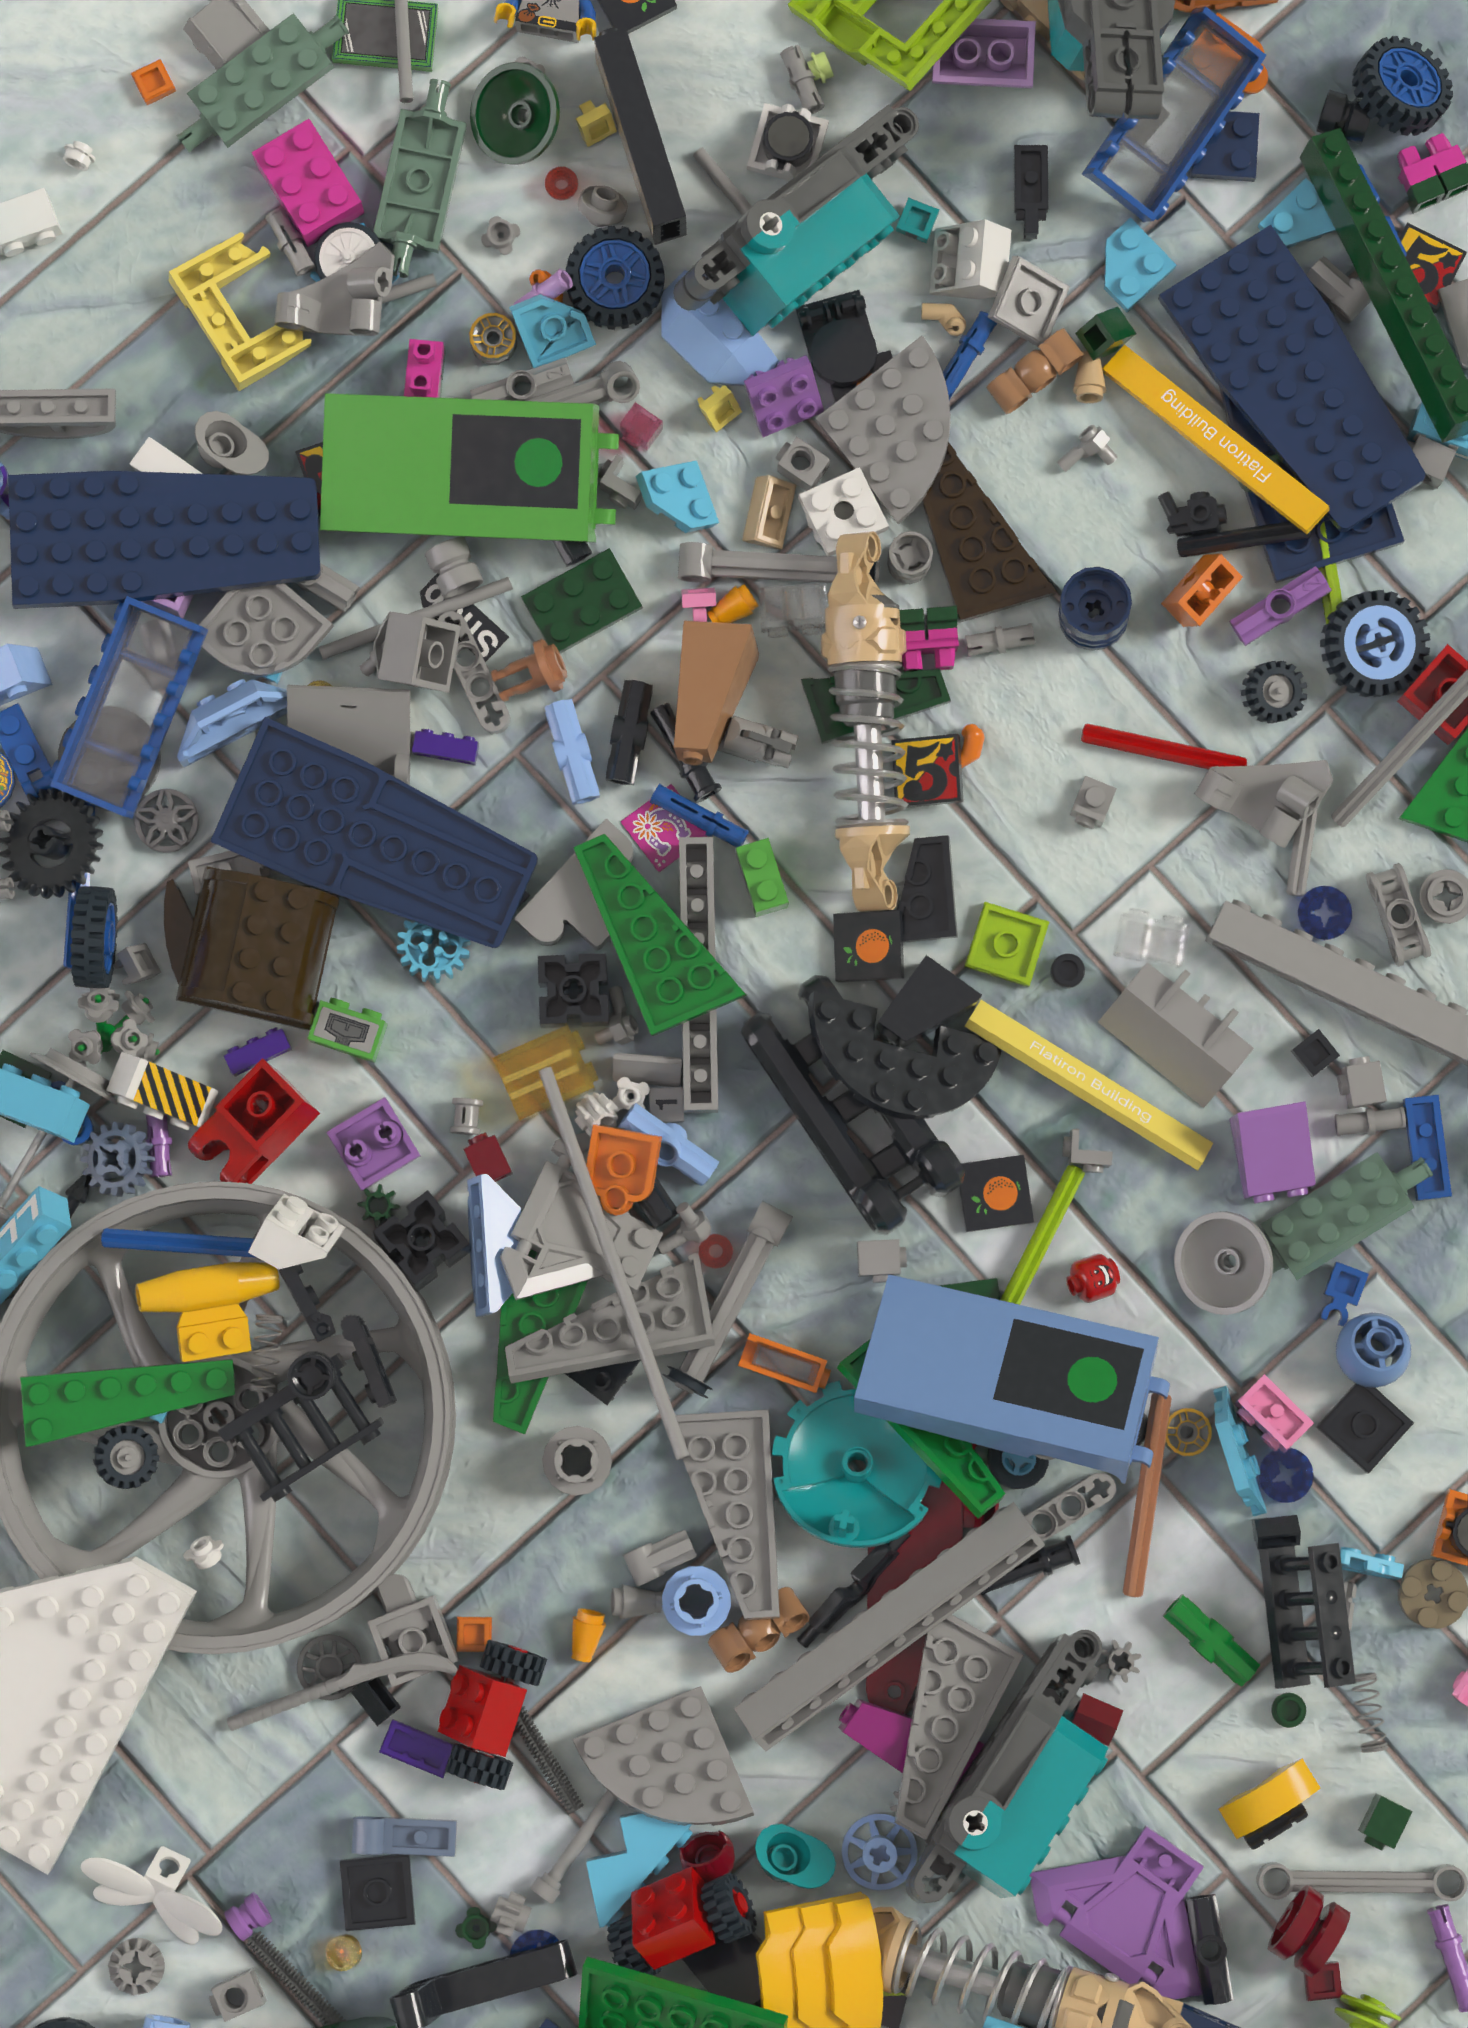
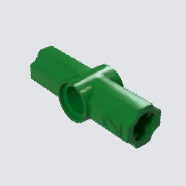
M1183 1594L1164 1613L1163 1617L1190 1641V1646L1209 1663L1216 1664L1224 1674L1240 1687L1249 1681L1260 1667V1664L1233 1640L1234 1637L1212 1617L1209 1619L1200 1608Z

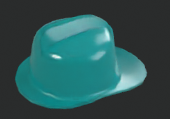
M776 1824L763 1829L756 1839L755 1852L757 1860L766 1875L772 1880L781 1883L788 1882L806 1889H813L828 1883L834 1875L836 1861L833 1852L827 1844L813 1836L800 1832L790 1826Z

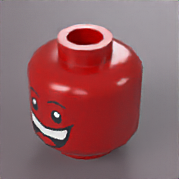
M1098 1253L1076 1260L1071 1265L1070 1276H1067L1066 1281L1068 1289L1073 1296L1077 1295L1083 1302L1092 1303L1115 1293L1116 1287L1120 1283V1274L1116 1263L1111 1258L1107 1259L1104 1255Z

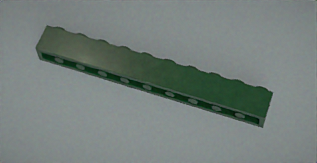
M1338 128L1312 136L1299 158L1442 443L1467 435L1468 380L1344 134Z

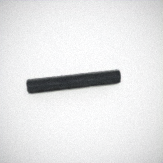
M1287 521L1179 538L1177 540V550L1180 557H1189L1309 538L1311 531L1306 535L1293 523Z

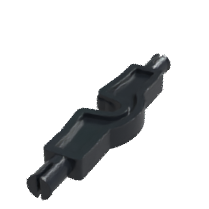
M908 1532L896 1540L876 1546L851 1571V1578L854 1582L848 1587H838L830 1594L820 1608L809 1618L808 1622L810 1625L796 1638L803 1647L808 1648L820 1633H827L850 1608L867 1595L878 1577L900 1554L897 1550L911 1537V1534Z

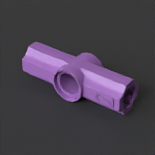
M1315 566L1284 587L1273 590L1265 599L1229 622L1244 646H1247L1278 625L1290 621L1295 614L1324 597L1332 590L1321 571ZM1276 599H1285L1289 603L1290 609L1284 614H1277L1271 609V604Z

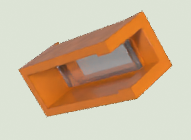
M749 1333L738 1367L815 1394L818 1387L825 1389L831 1373V1369L825 1368L828 1360Z

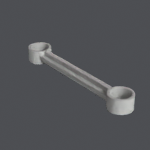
M1270 1862L1259 1869L1256 1877L1259 1890L1271 1899H1282L1289 1895L1290 1892H1299L1305 1885H1308L1318 1892L1434 1893L1445 1901H1456L1464 1896L1468 1887L1467 1877L1464 1872L1450 1864L1440 1865L1433 1872L1289 1870L1280 1863ZM1271 1868L1281 1869L1287 1875L1285 1888L1274 1894L1268 1892L1263 1884V1876ZM1450 1870L1459 1874L1461 1882L1459 1889L1454 1894L1446 1896L1439 1891L1437 1878L1443 1871Z

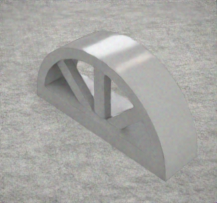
M115 389L0 390V433L29 438L74 439L102 435L112 431L116 426Z

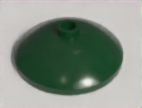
M519 62L502 64L491 70L477 86L470 107L471 130L478 146L491 159L509 165L525 164L539 157L551 144L560 118L559 99L551 80L538 68ZM528 111V119L525 121L524 115Z

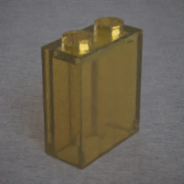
M568 1025L492 1057L521 1123L552 1110L538 1072L541 1069L552 1067L564 1104L596 1090L593 1082L599 1079L592 1062L584 1063L579 1051L584 1050L585 1046L578 1030L571 1032Z

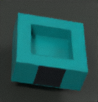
M908 197L897 224L896 232L927 244L940 209Z

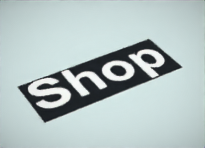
M438 573L420 591L423 608L447 600L443 598L436 583V579L440 575ZM474 604L454 611L461 614L467 622L485 662L509 638L504 631ZM452 619L447 621V623L461 625L460 622L454 623ZM459 636V639H458V640H459L460 642L469 641V638H468V636H466V637L462 640V639L460 638V636Z

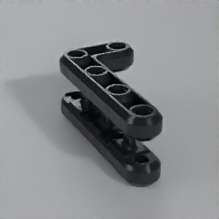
M814 975L803 982L797 994L799 999H803L807 1006L809 1005V995L814 991L843 999L830 979L822 975ZM757 1013L743 1023L741 1035L875 1234L888 1235L904 1223L907 1209L901 1204V1200L923 1185L928 1187L932 1196L945 1197L962 1184L965 1175L963 1166L945 1141L937 1139L924 1119H904L879 1112L893 1133L891 1135L893 1143L870 1158L865 1153L861 1154L847 1134L848 1128L846 1126L847 1123L872 1108L853 1097L854 1093L851 1090H847L832 1101L828 1100L826 1096L822 1097L810 1079V1071L808 1070L809 1066L820 1060L823 1056L816 1037L813 1038L810 1033L795 1044H791L788 1039H783L771 1021L772 1016L769 1013ZM906 1166H911L913 1170L918 1172L916 1178L896 1191L891 1189L887 1180Z

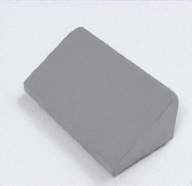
M615 1053L613 1056V1081L615 1082L622 1077H627L631 1082L638 1084L645 1082L648 1085L678 1087L681 1084V1058Z

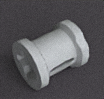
M453 1098L452 1104L455 1105L454 1126L450 1127V1133L480 1135L481 1130L477 1126L479 1107L483 1106V1100Z

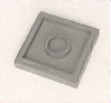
M1012 256L988 318L1038 347L1050 337L1070 286L1020 256Z

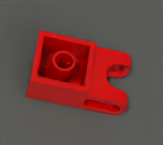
M262 1058L215 1106L217 1111L193 1134L188 1142V1148L196 1158L204 1161L212 1160L223 1151L230 1150L229 1160L220 1172V1181L252 1184L317 1118L320 1112L276 1068Z

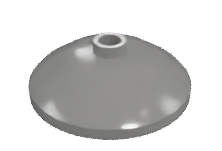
M1218 1211L1205 1214L1195 1219L1186 1227L1176 1246L1174 1266L1180 1287L1194 1304L1214 1314L1229 1315L1249 1309L1263 1297L1272 1279L1273 1257L1265 1235L1256 1224L1240 1214ZM1230 1255H1233L1236 1258L1235 1266H1232L1229 1263Z

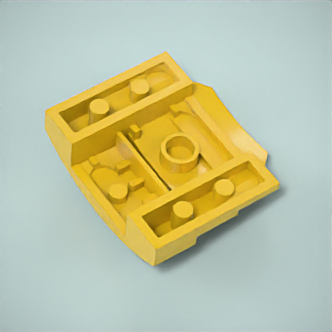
M856 1892L763 1911L765 1940L756 1952L761 2008L788 2015L787 2028H880L883 2012L882 1962L878 1933L869 1897L862 1892Z

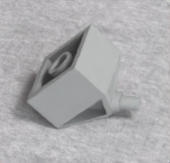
M390 611L378 631L374 641V650L370 652V658L360 666V670L366 676H370L377 670V677L381 680L449 693L461 626L423 616Z

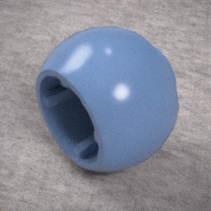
M1365 1313L1351 1319L1340 1331L1336 1342V1358L1342 1372L1356 1384L1370 1388L1384 1387L1395 1382L1407 1369L1411 1358V1343L1405 1329L1392 1317L1382 1313ZM1361 1334L1364 1338L1360 1343H1355V1336ZM1370 1340L1380 1341L1384 1346V1351H1376L1372 1347ZM1388 1357H1392L1391 1365L1386 1367L1385 1360Z

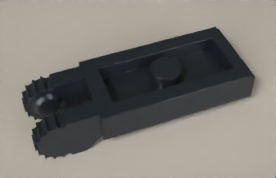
M346 1315L340 1324L343 1330L342 1334L344 1339L354 1344L356 1350L352 1352V1357L359 1371L364 1370L369 1382L365 1384L369 1400L372 1404L377 1403L378 1408H385L395 1404L397 1401L373 1338L367 1325H365V1321L359 1315Z

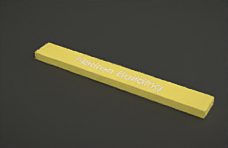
M980 1000L964 1026L1197 1171L1203 1164L1213 1142L983 1000Z

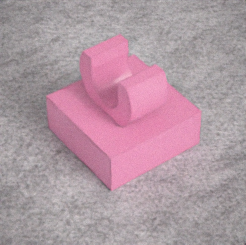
M715 587L682 589V607L693 608V621L707 622L706 607L716 606Z

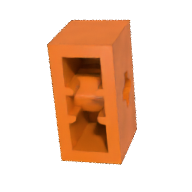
M1221 553L1203 555L1161 604L1183 627L1201 626L1243 576Z

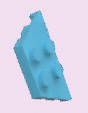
M1223 1386L1214 1389L1213 1393L1217 1401L1214 1403L1215 1426L1236 1492L1242 1497L1247 1507L1250 1506L1254 1517L1265 1514L1267 1509L1256 1478L1257 1475H1260L1259 1465L1255 1455L1249 1456L1246 1442L1250 1441L1244 1422H1238L1228 1387Z

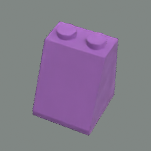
M1305 1101L1241 1112L1229 1118L1244 1199L1253 1198L1254 1204L1275 1200V1193L1287 1192L1288 1198L1308 1194L1307 1188L1316 1185Z

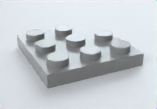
M286 584L229 590L199 624L208 629L202 648L231 670L254 676L273 675L298 665L311 654L334 627L329 620Z

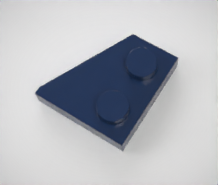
M1229 111L1223 119L1226 121L1225 126L1217 136L1210 138L1205 146L1207 151L1204 157L1192 168L1191 178L1255 182L1260 113Z

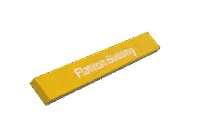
M1125 344L1102 368L1103 373L1306 535L1329 511V505Z

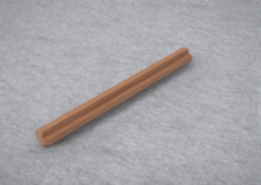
M1153 1393L1150 1400L1144 1447L1152 1450L1154 1455L1150 1468L1141 1463L1123 1585V1593L1130 1597H1142L1144 1592L1172 1400L1170 1395H1168L1167 1399H1164L1162 1395Z

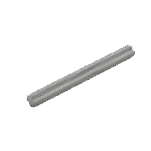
M1468 670L1463 673L1332 813V819L1339 826L1345 827L1468 696Z

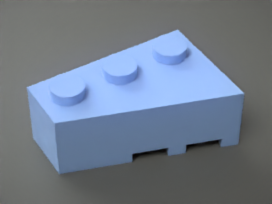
M6 644L0 647V706L53 685L38 648Z

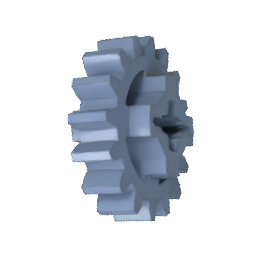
M113 1122L112 1127L105 1124L100 1125L101 1134L90 1133L93 1143L83 1144V1148L89 1152L88 1156L80 1158L81 1162L88 1163V1168L82 1173L85 1176L93 1177L89 1185L96 1188L100 1187L99 1193L110 1195L112 1193V1196L122 1197L124 1192L126 1194H134V1185L142 1187L146 1185L142 1178L143 1175H152L153 1173L147 1167L149 1162L155 1161V1157L147 1154V1151L153 1147V1144L143 1142L147 1134L142 1131H136L135 1125L126 1124L124 1126L121 1122ZM116 1137L125 1138L124 1140H119L117 1143L111 1141L113 1138ZM118 1176L125 1178L118 1182L111 1181L112 1178H117Z

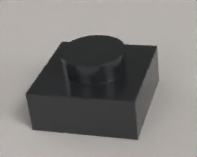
M1319 1029L1291 1050L1292 1054L1311 1077H1314L1340 1056Z

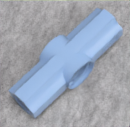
M560 700L545 706V714L554 739L552 745L560 771L563 770L572 805L587 803L599 798L598 784L590 763L593 762L585 733L581 732L573 700Z
M637 1103L631 1106L618 1125L620 1129L662 1136L658 1165L665 1167L673 1166L700 1186L708 1181L719 1164V1161L689 1141L685 1129L676 1123L665 1124Z

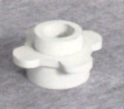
M627 1077L620 1078L617 1081L619 1089L617 1096L612 1100L619 1110L623 1108L629 1110L635 1103L645 1109L644 1102L646 1095L650 1092L649 1085L645 1082L639 1084L631 1082ZM629 1093L634 1094L633 1099L628 1098Z
M204 1536L196 1539L191 1544L190 1549L184 1553L183 1557L186 1561L193 1560L198 1569H207L220 1560L222 1556L220 1550L224 1544L221 1540L214 1541L211 1536Z

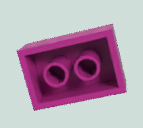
M310 119L303 121L252 152L256 166L281 206L284 207L294 227L300 232L307 247L318 242L323 233L332 226L351 222L365 214L361 200Z

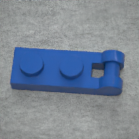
M17 703L1 711L0 744L26 796L30 793L34 797L39 798V789L51 790L53 788L50 786L52 782L50 778L52 767L20 704ZM41 770L43 777L32 782L29 775Z

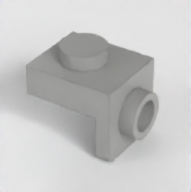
M617 454L613 461L608 459L604 463L598 474V477L601 478L600 489L610 495L608 499L615 505L623 509L628 505L635 510L642 499V493L639 489L617 477L624 465L623 457Z
M1072 1129L1069 1136H1064L1062 1156L1068 1157V1165L1083 1166V1172L1103 1173V1167L1109 1168L1112 1166L1113 1152L1078 1149L1079 1129Z

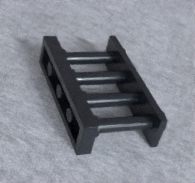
M340 1353L331 1357L337 1369V1378L331 1389L358 1430V1432L344 1441H339L314 1400L299 1398L292 1392L289 1385L218 1430L225 1443L234 1438L236 1443L240 1442L264 1478L269 1489L260 1495L263 1502L272 1497L274 1502L280 1500L292 1492L290 1484L360 1440L365 1445L381 1434L378 1428L384 1424L382 1418L379 1417L370 1423L341 1379L343 1374L340 1369L346 1365V1362ZM293 1400L295 1405L300 1404L328 1448L327 1452L313 1461L309 1459L282 1417L284 1412L281 1407ZM261 1419L266 1424H271L299 1470L283 1480L280 1479L252 1435L254 1430L251 1426Z
M1339 1543L1308 1547L1309 1556L1296 1557L1294 1546L1260 1549L1259 1555L1275 1689L1310 1685V1676L1323 1675L1324 1688L1356 1684ZM1310 1570L1313 1591L1300 1592L1297 1571ZM1302 1606H1315L1317 1626L1304 1627ZM1319 1640L1321 1661L1308 1662L1306 1641Z

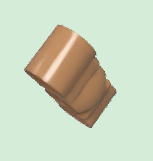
M1065 328L1060 329L1038 346L1040 350H1033L1015 364L1014 370L1010 367L987 385V390L1005 414L1015 411L1032 397L1031 393H1037L1056 378L1057 374L1059 376L1062 375V373L1069 370L1084 357L1083 352Z
M784 1587L778 1590L780 1618L745 1620L742 1615L737 1627L731 1622L728 1626L717 1630L709 1638L708 1644L726 1672L733 1673L744 1668L750 1660L756 1658L753 1651L764 1652L772 1648L778 1642L780 1633L786 1638L789 1634L800 1630L806 1625L810 1616L792 1588Z

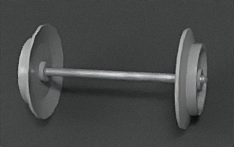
M52 1048L49 1049L46 1055L30 1053L29 1056L68 1077L69 1079L65 1086L73 1089L76 1083H79L112 1103L118 1104L113 1095L106 1091L110 1081L86 1068V1061L78 1063ZM38 1131L0 1197V1228L14 1213L5 1208V1205L47 1135L44 1131Z

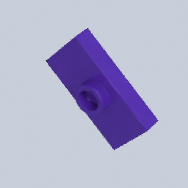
M392 1719L379 1753L444 1778L445 1769L454 1744Z

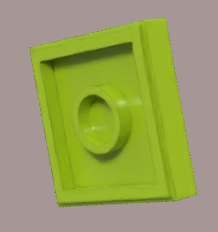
M984 902L964 967L1029 987L1049 921Z

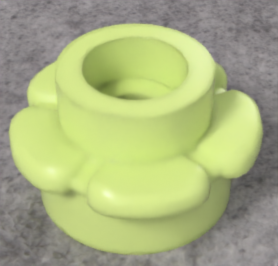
M824 51L816 55L812 52V60L807 62L808 68L815 76L813 78L814 81L820 79L822 83H826L825 80L834 77Z

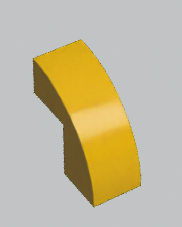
M1302 1758L1279 1768L1257 1787L1234 1796L1218 1810L1236 1839L1288 1812L1317 1792L1320 1786Z

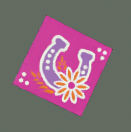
M672 783L666 787L679 794ZM650 800L621 821V824L658 872H661L679 858V837H707L705 835L706 831L650 803Z

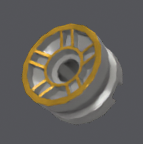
M486 313L478 317L472 324L469 332L471 349L475 357L477 356L483 363L500 365V363L509 360L514 355L517 348L516 330L506 316L498 313ZM493 333H497L499 342L496 344H490L487 339L492 337Z
M1182 1408L1169 1414L1165 1446L1172 1453L1179 1456H1194L1201 1453L1209 1445L1212 1438V1427L1208 1418L1202 1412L1193 1408ZM1183 1426L1193 1428L1191 1438L1184 1439L1181 1436L1180 1430Z

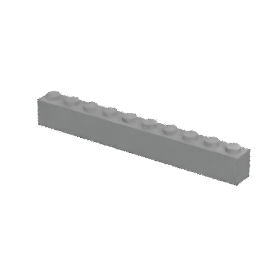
M1233 899L1232 903L1225 901L1222 904L1205 940L1206 942L1468 1066V1015H1466L1468 1010L1452 1002H1449L1448 1005L1442 1004L1435 1000L1437 996L1434 993L1423 988H1418L1415 991L1405 986L1406 981L1397 975L1387 973L1384 976L1373 971L1375 966L1363 959L1356 958L1354 962L1344 957V951L1334 945L1326 943L1323 947L1312 942V935L1299 929H1294L1291 932L1281 927L1282 921L1273 916L1264 914L1263 917L1251 913V907L1239 900Z
M1014 1502L1007 1507L1000 1508L990 1520L980 1527L970 1530L964 1539L952 1548L943 1550L937 1556V1559L925 1568L913 1572L909 1579L898 1588L886 1592L875 1605L868 1610L859 1612L852 1622L841 1630L829 1634L826 1640L814 1650L802 1654L797 1662L787 1670L775 1674L764 1687L757 1692L748 1694L734 1710L754 1741L765 1751H768L1044 1547V1542Z

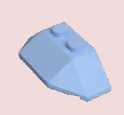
M684 270L663 291L661 337L709 384L745 385L744 381L751 374L754 377L756 376L755 371L767 372L777 367L779 360L760 334L757 333L752 336L723 299L715 305L709 300L702 307L690 311L681 308L676 303L673 294L674 287L688 271Z
M242 679L229 685L226 688L228 692L217 698L215 695H211L200 700L196 704L198 708L191 711L177 754L182 766L185 768L259 729L264 717L276 720L286 715L287 690L253 679L248 682Z
M481 1174L467 1180V1189L469 1191L468 1227L471 1249V1275L474 1303L476 1304V1317H483L497 1312L513 1293L500 1255L505 1246L516 1249L519 1242L510 1235L521 1214V1208L488 1174Z

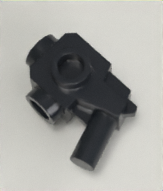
M1202 491L1191 494L1190 500H1187L1188 506L1178 508L1170 492H1165L1158 497L1169 522V526L1166 529L1169 534L1175 533L1177 537L1217 533L1222 530V524H1227L1225 504H1218L1217 500L1210 496L1209 492Z

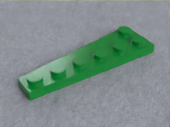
M870 1339L842 1360L837 1367L856 1389ZM887 1421L978 1519L1003 1499L1006 1493L979 1454L973 1450L970 1442Z
M233 1359L21 1376L25 1447L235 1395Z

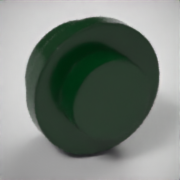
M1283 1693L1274 1699L1271 1713L1273 1719L1279 1725L1292 1728L1298 1726L1304 1720L1306 1705L1300 1696L1294 1693Z

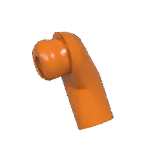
M975 724L966 725L961 732L964 739L961 749L962 768L979 759L985 737L982 729L978 728Z

